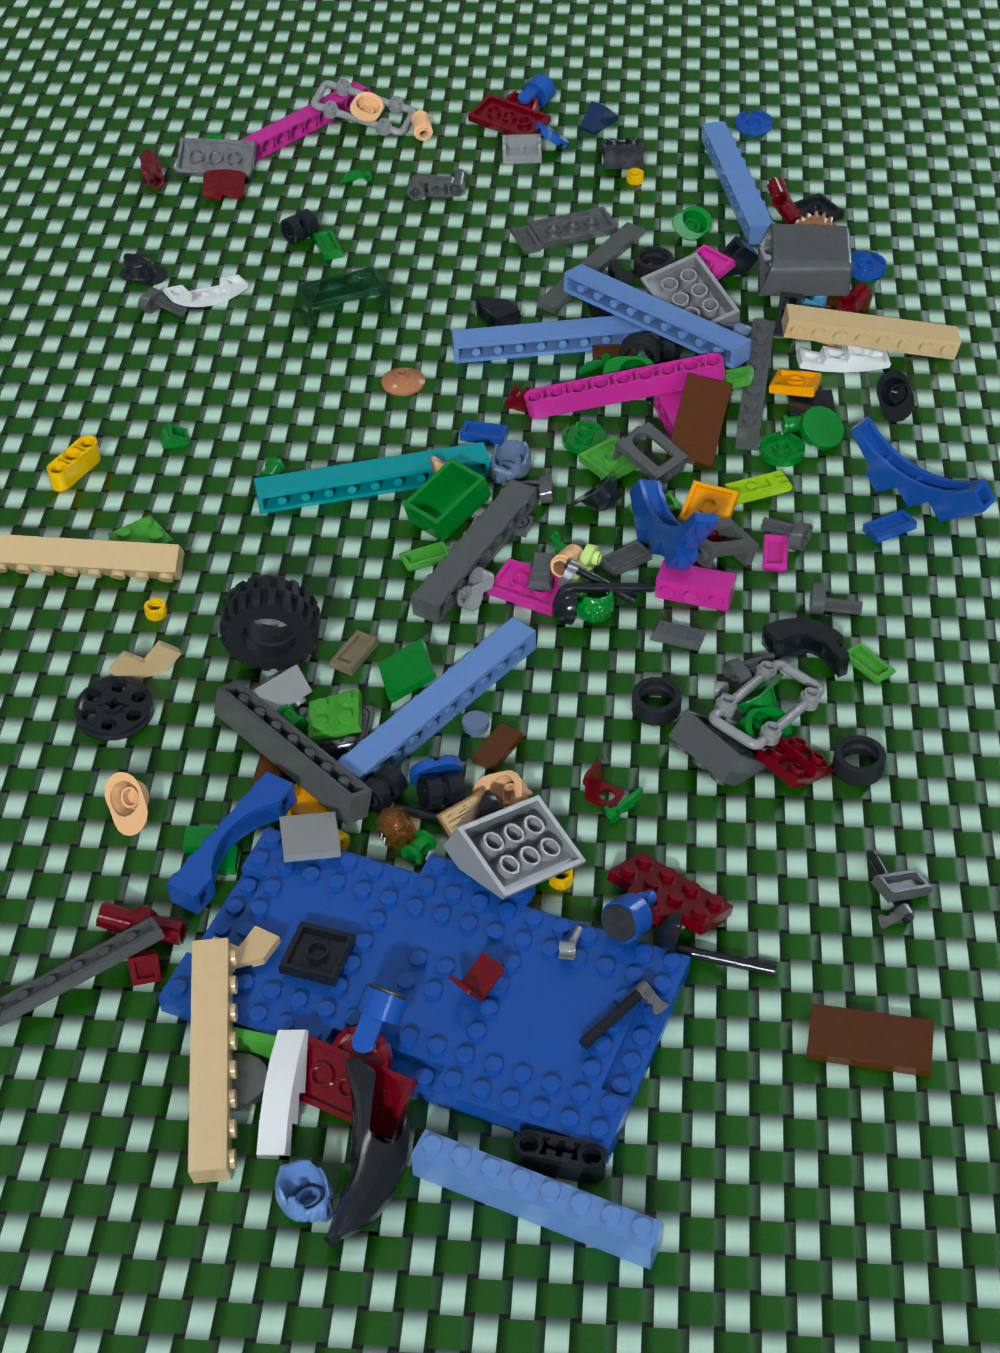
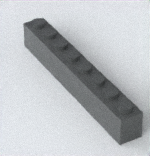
M753 319L750 337L752 340L750 358L746 366H753L754 375L751 385L743 387L735 449L759 450L775 321Z
M511 480L506 487L500 490L499 495L488 504L487 509L482 515L476 518L475 523L470 529L464 532L459 542L452 546L447 556L439 561L435 570L426 576L423 584L414 590L411 596L413 615L437 624L443 620L457 603L458 590L468 586L472 571L477 567L485 569L513 536L515 528L537 507V488Z
M239 680L217 687L215 715L330 812H335L336 817L343 823L348 825L368 817L372 789Z

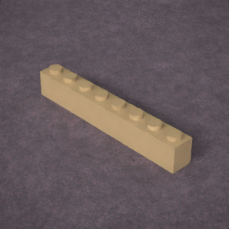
M786 304L781 320L783 336L785 338L955 360L961 344L957 326Z
M0 534V573H5L7 570H16V572L21 574H30L31 571H37L43 575L63 573L69 577L87 574L91 578H101L104 575L118 580H123L125 577H134L139 581H149V578H155L159 581L170 583L173 580H181L185 552L178 544Z
M228 938L192 941L188 1173L194 1184L232 1180V1169L237 1168L236 1149H232V1138H237L236 1119H232V1109L237 1108L236 1089H232V1079H237L238 1076L237 1062L233 1060V1050L238 1048L237 1033L233 1031V1022L238 1020L237 1005L233 1003V994L238 993L236 975L233 976V967L238 966V954L236 948L232 949Z

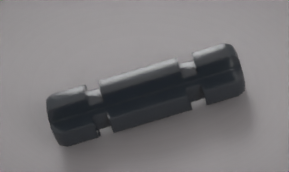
M352 735L344 737L343 741L336 739L319 743V747L333 757L344 754L346 750L348 753L358 743L355 736Z

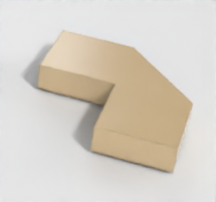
M159 640L145 658L123 651L110 666L109 670L112 675L117 677H129L140 680L167 672L179 658L181 651L179 648Z
M254 926L239 947L231 944L232 949L236 948L238 954V966L233 967V972L237 968L252 965V967L264 965L280 945V937L258 926Z

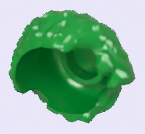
M609 589L608 594L584 593L579 598H577L575 593L577 618L587 623H600L610 617L615 603L612 590Z

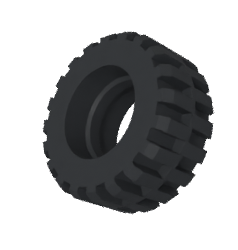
M263 575L262 578H257V576L250 577L247 582L243 580L235 585V588L230 589L224 599L219 630L221 642L231 656L235 655V659L242 664L245 662L254 669L259 667L263 668V671H270V669L280 671L285 669V667L298 665L299 661L302 663L309 658L318 642L320 622L318 602L313 595H310V591L304 586L300 587L299 583L291 579V581L285 580V577L279 575L277 578L271 577V575ZM274 619L285 623L286 626L270 628L261 626L253 621Z

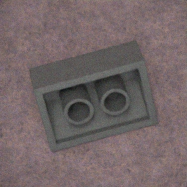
M686 710L669 734V737L676 742L674 746L679 751L687 755L689 753L694 757L692 762L703 770H709L712 773L710 777L722 786L725 783L737 786L766 767L755 758L756 754L749 748L714 727L707 716Z

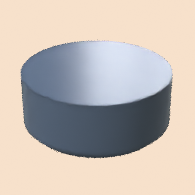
M482 711L466 713L462 718L463 730L471 736H480L486 733L489 728L488 716Z

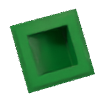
M168 423L165 424L160 434L163 449L189 445L190 440L186 428Z

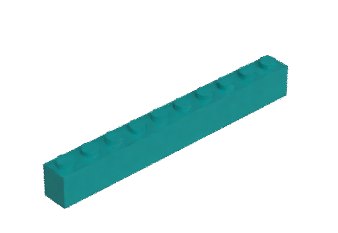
M484 442L259 477L254 478L259 512L264 514L419 489L433 475L430 456H435L445 463L450 458H453L487 478L490 477V459Z

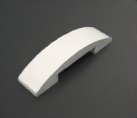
M237 274L221 277L220 283L217 286L188 291L183 285L163 288V292L176 304L187 307H206L232 299L246 290L248 283Z

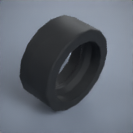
M656 246L640 249L634 256L635 275L641 278L674 263L673 254L665 248ZM648 263H658L660 265H648Z
M636 332L629 334L623 339L620 345L619 356H628L627 351L630 348L644 347L653 353L652 362L654 364L660 363L662 348L654 336L648 333Z
M662 677L643 679L632 690V712L644 724L651 726L669 724L677 719L681 712V690L670 679ZM649 696H662L669 699L671 703L662 707H652L643 703L642 700Z
M862 735L846 737L835 747L832 764L834 773L840 780L849 785L869 786L874 784L882 777L886 761L885 749L878 741L871 737ZM853 754H860L869 757L875 764L868 767H856L847 763L843 758Z

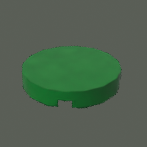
M814 406L808 409L801 417L799 430L805 442L811 447L814 445L821 451L831 450L844 437L842 420L829 408Z
M577 421L575 425L570 426L569 424L562 431V444L564 448L577 455L607 439V431L603 430L600 424L593 421Z
M774 432L766 435L760 441L759 456L764 462L772 466L790 467L798 464L804 458L805 444L800 437L792 433L781 435V432Z

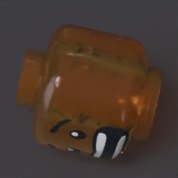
M390 807L384 809L375 823V828L383 844L389 848L401 849L404 845H409L416 832L414 823L403 808Z

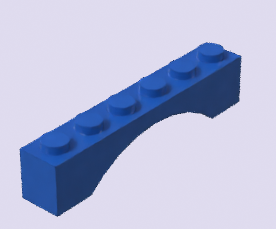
M266 772L260 780H257L245 797L237 802L236 807L228 816H225L220 821L219 826L212 834L204 839L202 845L195 853L187 858L179 871L170 877L167 886L171 902L199 915L216 895L215 882L217 871L228 851L241 838L253 830L279 821V817L287 814L297 802L294 783L269 772Z

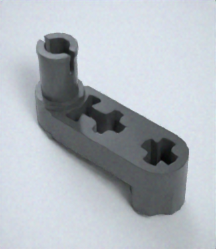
M457 169L454 172V177L415 175L410 179L407 196L413 201H419L424 196L459 197L464 193L466 171Z

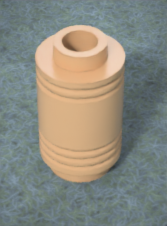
M422 110L413 113L411 123L414 136L420 141L428 140L433 134L429 114Z
M576 544L567 545L551 560L550 567L552 573L561 578L567 559L578 561L583 549Z

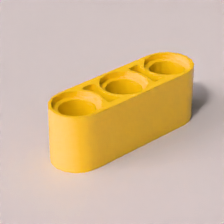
M91 435L80 437L48 464L47 473L52 490L62 492L69 489L100 462L101 456L96 437Z

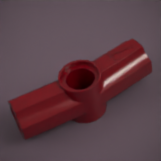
M150 149L143 150L142 154L139 155L143 180L153 189H160L164 183L161 163L158 161L155 152H152Z
M774 177L769 180L767 188L772 199V206L781 215L786 224H794L801 216L804 217L792 201L784 179L782 177Z
M859 282L851 289L849 295L841 296L838 299V306L834 310L859 313V310L871 296V289L866 283Z
M104 902L99 909L96 919L97 927L122 933L153 916L165 936L164 939L158 942L174 945L184 943L187 931L186 920L159 916L153 909L144 906L133 910Z

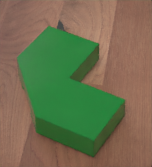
M186 826L183 852L195 853L202 845L204 839L211 835L216 827ZM236 845L223 858L217 875H236L239 849Z

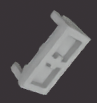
M541 134L502 135L503 164L542 163Z

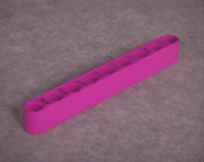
M358 82L350 83L353 88L371 92L370 88ZM334 91L322 97L319 103L326 104L327 101H334L338 109L350 112V105L356 96L350 94L348 96H340ZM309 104L241 140L256 141V162L339 117L327 118L323 115V112L315 110Z
M710 353L533 388L524 394L528 415L531 418L539 419L681 391L684 388L688 373L722 382L726 378L724 360L721 354Z

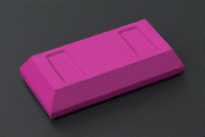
M764 534L762 569L775 572L786 571L788 535Z

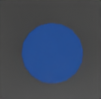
M753 110L752 113L743 111L735 117V128L738 132L745 135H763L771 131L773 120L764 111Z
M538 121L534 126L537 131L540 128L541 135L556 145L563 144L561 146L563 149H566L570 144L565 137L543 122Z
M858 251L851 254L852 278L871 281L885 274L886 260L883 256L875 252L866 254V251Z
M443 755L441 760L434 761V758L424 759L410 768L409 778L411 784L417 786L420 775L437 774L441 777V774L444 772L459 771L461 773L463 771L461 760L454 755Z

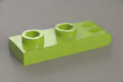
M781 470L725 484V488L739 491V499L736 505L789 492L793 488Z

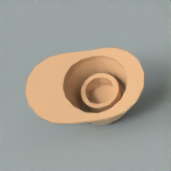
M361 92L357 94L351 103L350 112L359 120L372 122L378 119L384 104L376 94Z
M505 770L481 777L472 790V795L481 790L483 796L487 789L495 792L503 800L504 808L528 799V796L532 795V791L527 788L526 783L513 770Z
M118 772L113 774L107 780L104 796L114 824L123 835H136L144 828L147 822L148 789L144 783L136 780L129 773Z

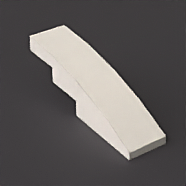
M823 345L820 352L799 348L796 354L799 368L821 372H864L890 368L891 366L887 351L846 345L844 349Z
M278 1030L263 1091L256 1155L291 1156L292 1124H298L299 1094L305 1093L308 1030Z

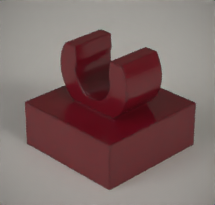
M515 384L510 391L511 394L505 400L506 408L526 413L527 407L524 394L530 390L529 387L526 386L524 390L518 389V384Z
M157 950L136 953L127 958L132 986L162 981Z

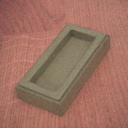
M357 630L330 660V667L352 676L379 645V638Z

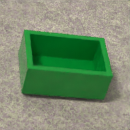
M450 458L403 503L410 523L438 540L445 541L491 497L486 477Z

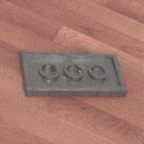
M180 137L175 173L177 176L203 177L204 171L229 169L245 172V179H252L257 143L256 141Z
M604 207L528 222V225L542 245V249L613 235L618 231V227Z

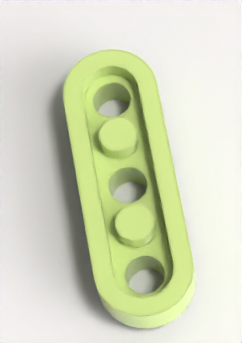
M589 543L585 546L577 561L580 563V566L593 572L595 565L598 566L602 558L599 546ZM576 574L573 576V579H570V583L590 582ZM576 593L577 598L581 597L583 593Z

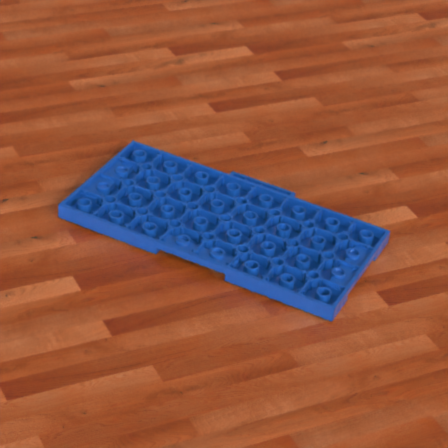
M266 827L241 866L242 876L201 938V940L212 939L213 936L228 938L231 944L239 947L254 926H258L280 937V945L264 965L256 967L249 965L237 968L233 972V976L236 975L238 982V993L233 994V1003H236L238 1010V1020L233 1022V1027L271 1035H277L278 1030H308V1035L333 1044L341 1031L358 1025L362 1012L356 1010L365 985H369V983L380 985L407 996L406 1000L409 1001L400 1026L387 1023L383 1034L391 1044L393 1055L391 1069L418 1080L412 1097L518 1133L525 1130H533L597 1142L605 1148L606 1163H609L689 975L690 956L677 952L668 953L661 947L638 940L622 944L614 941L605 930L530 908L529 906L536 894V885L508 898L501 899L461 871L452 859L432 853L420 874L341 850V857L284 862L281 832ZM300 921L356 935V943L336 987L279 973V965ZM576 926H581L583 930L576 944L575 959H559V941L569 942ZM186 952L158 996L161 1011L191 1021L192 954ZM484 952L503 966L505 971L484 1000L480 1002L468 995L448 977L451 974L462 980L481 953ZM642 980L650 982L655 994L668 1004V1008L665 1011L656 1015L652 1012V1005H647L646 1002L640 1001L588 1049H584L579 1043V1039L632 993V989Z

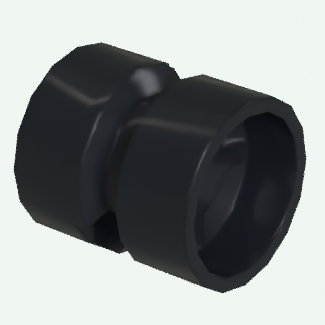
M303 209L280 222L281 232L290 244H296L304 240V238L313 235V233H317L319 230L318 221L309 209Z
M651 331L649 332L650 335L659 341L663 360H679L683 349L682 345ZM645 348V355L653 358V353Z
M388 763L381 764L372 774L371 778L364 782V784L372 789L369 811L378 815L384 814L393 804L394 800L398 799L408 788V781L405 775L397 767Z
M459 771L444 772L441 774V777L437 774L420 775L417 781V797L421 808L425 811L440 809L443 805L446 808H450L464 800L466 790L461 773Z

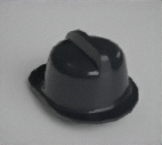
M124 254V268L120 272V277L123 280L145 285H157L166 280L168 276L167 270L164 267L153 264L146 254Z
M892 370L883 374L876 387L881 411L890 422L903 421L909 417L915 405L913 387L907 376L901 371Z
M614 471L603 478L594 488L570 503L568 507H572L579 502L584 503L594 511H605L612 507L622 496L621 491L611 478Z

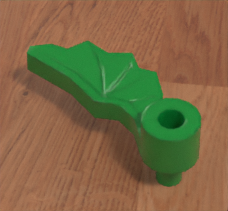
M356 169L354 171L350 170L348 173H344L340 183L356 181L358 178L368 182L372 180V174L368 170H365L363 173Z
M606 353L601 356L602 360L597 359L586 362L578 370V374L582 375L595 370L599 366H604L611 359V355Z
M558 531L551 534L549 542L550 545L556 547V555L567 546L560 541L561 536Z
M638 787L615 807L609 808L606 805L603 808L606 812V818L611 823L617 822L620 818L619 813L628 812L640 800L643 789Z

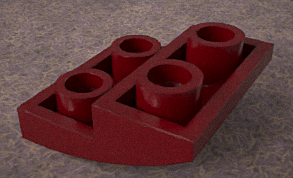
M229 169L204 171L201 196L210 200L221 201L222 195H226L232 199L242 200L245 172Z
M797 736L780 738L776 746L759 749L755 756L756 759L791 788L811 784L832 772L834 768L826 762L825 756L810 749L807 746V742Z

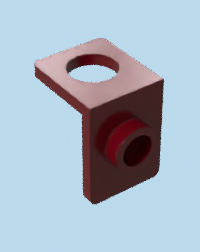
M596 759L583 778L585 800L603 808L606 805L609 808L615 807L624 796V790L601 781V760ZM609 791L615 797L610 801H604L599 795L602 792Z
M483 952L462 980L451 974L448 979L468 995L482 1002L504 973L505 968Z

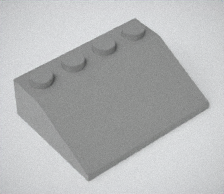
M697 252L640 278L648 292L661 300L718 325L720 323H740V310Z
M539 795L457 827L443 845L461 871L501 899L515 895L586 862Z

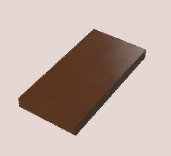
M690 373L687 374L670 439L689 456L686 463L707 469L712 468L732 385ZM667 453L666 457H667V458H672V456H670V455Z
M812 1003L806 1059L930 1077L932 1070L934 1020Z

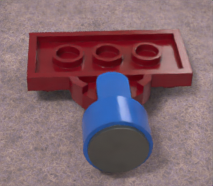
M536 74L525 84L524 90L521 93H517L516 90L505 99L489 94L468 114V121L506 135L539 134L541 129L535 130L534 126L536 123L541 121L548 125L551 122V116L540 112L539 107L545 106L555 96V85L546 75Z
M639 852L609 870L607 880L627 891V893L619 896L603 908L601 920L606 933L614 941L627 944L645 934L650 929L652 923L657 924L656 927L658 929L665 916L678 912H683L682 925L701 936L731 916L734 906L724 901L721 896L712 894L700 887L697 882L688 880L678 874L673 868L666 867L654 860L649 854Z
M374 983L366 984L356 1010L362 1012L357 1026L345 1028L337 1035L333 1044L308 1035L305 1093L299 1094V1100L352 1123V1099L345 1061L349 1059H362L376 1071L370 1131L394 1140L398 1124L403 1121L404 1113H406L418 1080L391 1069L393 1059L391 1044L383 1034L387 1023L400 1026L409 1003L406 1000L407 996Z

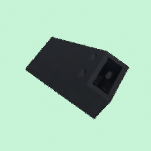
M607 138L606 142H602L604 169L644 168V144L639 139L625 138V142H620L617 138Z

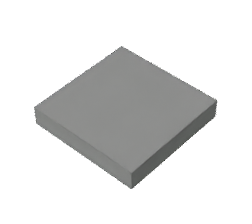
M335 812L279 817L284 862L341 857Z

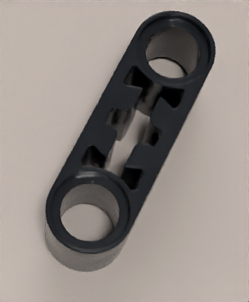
M533 1130L522 1131L515 1138L516 1165L544 1176L586 1184H597L605 1178L606 1150L597 1142ZM525 1150H533L534 1152L527 1153V1152H524V1151H525ZM587 1162H596L597 1164L591 1165L587 1164Z

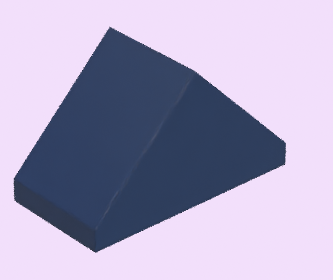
M592 101L583 118L580 129L596 135L618 120V116L608 107Z

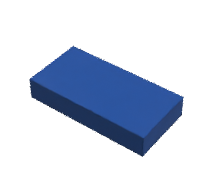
M465 420L459 434L460 441L484 442L485 444L493 445L498 443L502 445L507 439L509 425Z
M904 509L864 523L863 531L878 544L916 529L917 522Z

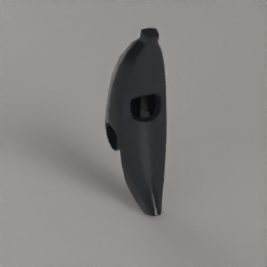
M349 1059L345 1061L352 1099L350 1176L345 1182L329 1230L324 1238V1241L332 1248H337L340 1240L355 1235L374 1222L390 1204L401 1181L408 1153L410 1134L408 1115L404 1113L403 1121L398 1124L393 1143L380 1142L370 1132L376 1071L362 1059Z

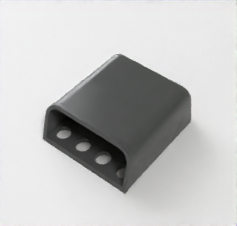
M776 223L769 225L758 247V296H780L781 292L802 294V296H847L850 294L852 255L850 230L847 226Z

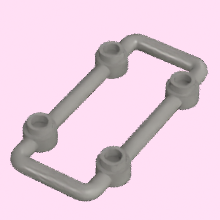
M340 79L338 82L331 80L323 81L311 99L312 108L323 112L325 117H340L376 129V132L383 136L389 134L396 136L405 135L411 125V117L416 112L415 108L404 104L400 96H393L391 99L379 96L384 106H387L391 112L401 113L403 111L408 113L401 128H396L392 126L387 118H381L379 121L365 122L354 117L350 112L338 109L334 101H327L326 104L319 103L327 88L336 90V93L340 96H348L349 94L357 96V94L365 92L351 87L347 79Z
M783 660L762 661L757 665L754 677L732 695L722 694L717 698L713 711L709 714V721L714 727L750 749L759 750L766 745L775 746L780 740L782 731L805 710L815 711L818 708L821 700L820 697L825 691L824 686L819 681ZM777 670H781L807 686L805 690L801 691L797 704L777 722L768 721L761 726L757 739L750 737L721 718L733 717L737 704L764 681L775 676Z

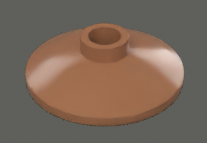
M400 367L385 373L381 379V385L389 394L408 396L419 392L424 387L425 377L417 369Z

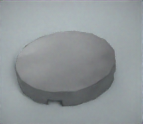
M247 1053L233 1054V1060H236L238 1070L237 1079H232V1089H236L237 1108L232 1110L236 1111L244 1110L246 1106L252 1103L255 1105L263 1098L267 1076L266 1065L260 1058Z

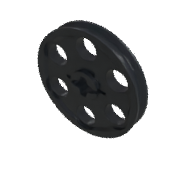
M110 677L99 680L85 688L76 699L74 712L79 728L86 735L98 740L114 741L128 738L144 729L153 717L154 702L149 688L139 680L129 677ZM118 687L126 688L124 691L118 693L113 691ZM92 696H101L97 701H89V698ZM137 697L146 698L142 702L133 701ZM89 714L96 715V717L91 720L83 719L86 715ZM131 716H140V719L136 721L128 720ZM109 724L116 725V727L111 730L103 729V727Z

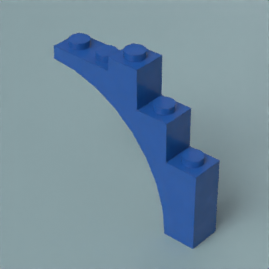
M870 417L862 418L850 429L853 438L870 467L865 474L875 492L897 487L907 507L929 502L939 522L982 513L996 500L986 479L974 481L953 480L937 476L918 467L889 444L878 431Z
M638 479L629 491L637 540L650 543L651 553L662 555L665 559L666 568H675L679 571L689 570L699 558L698 547L718 525L717 514L694 512L686 521L680 523L675 519L668 507L661 481Z

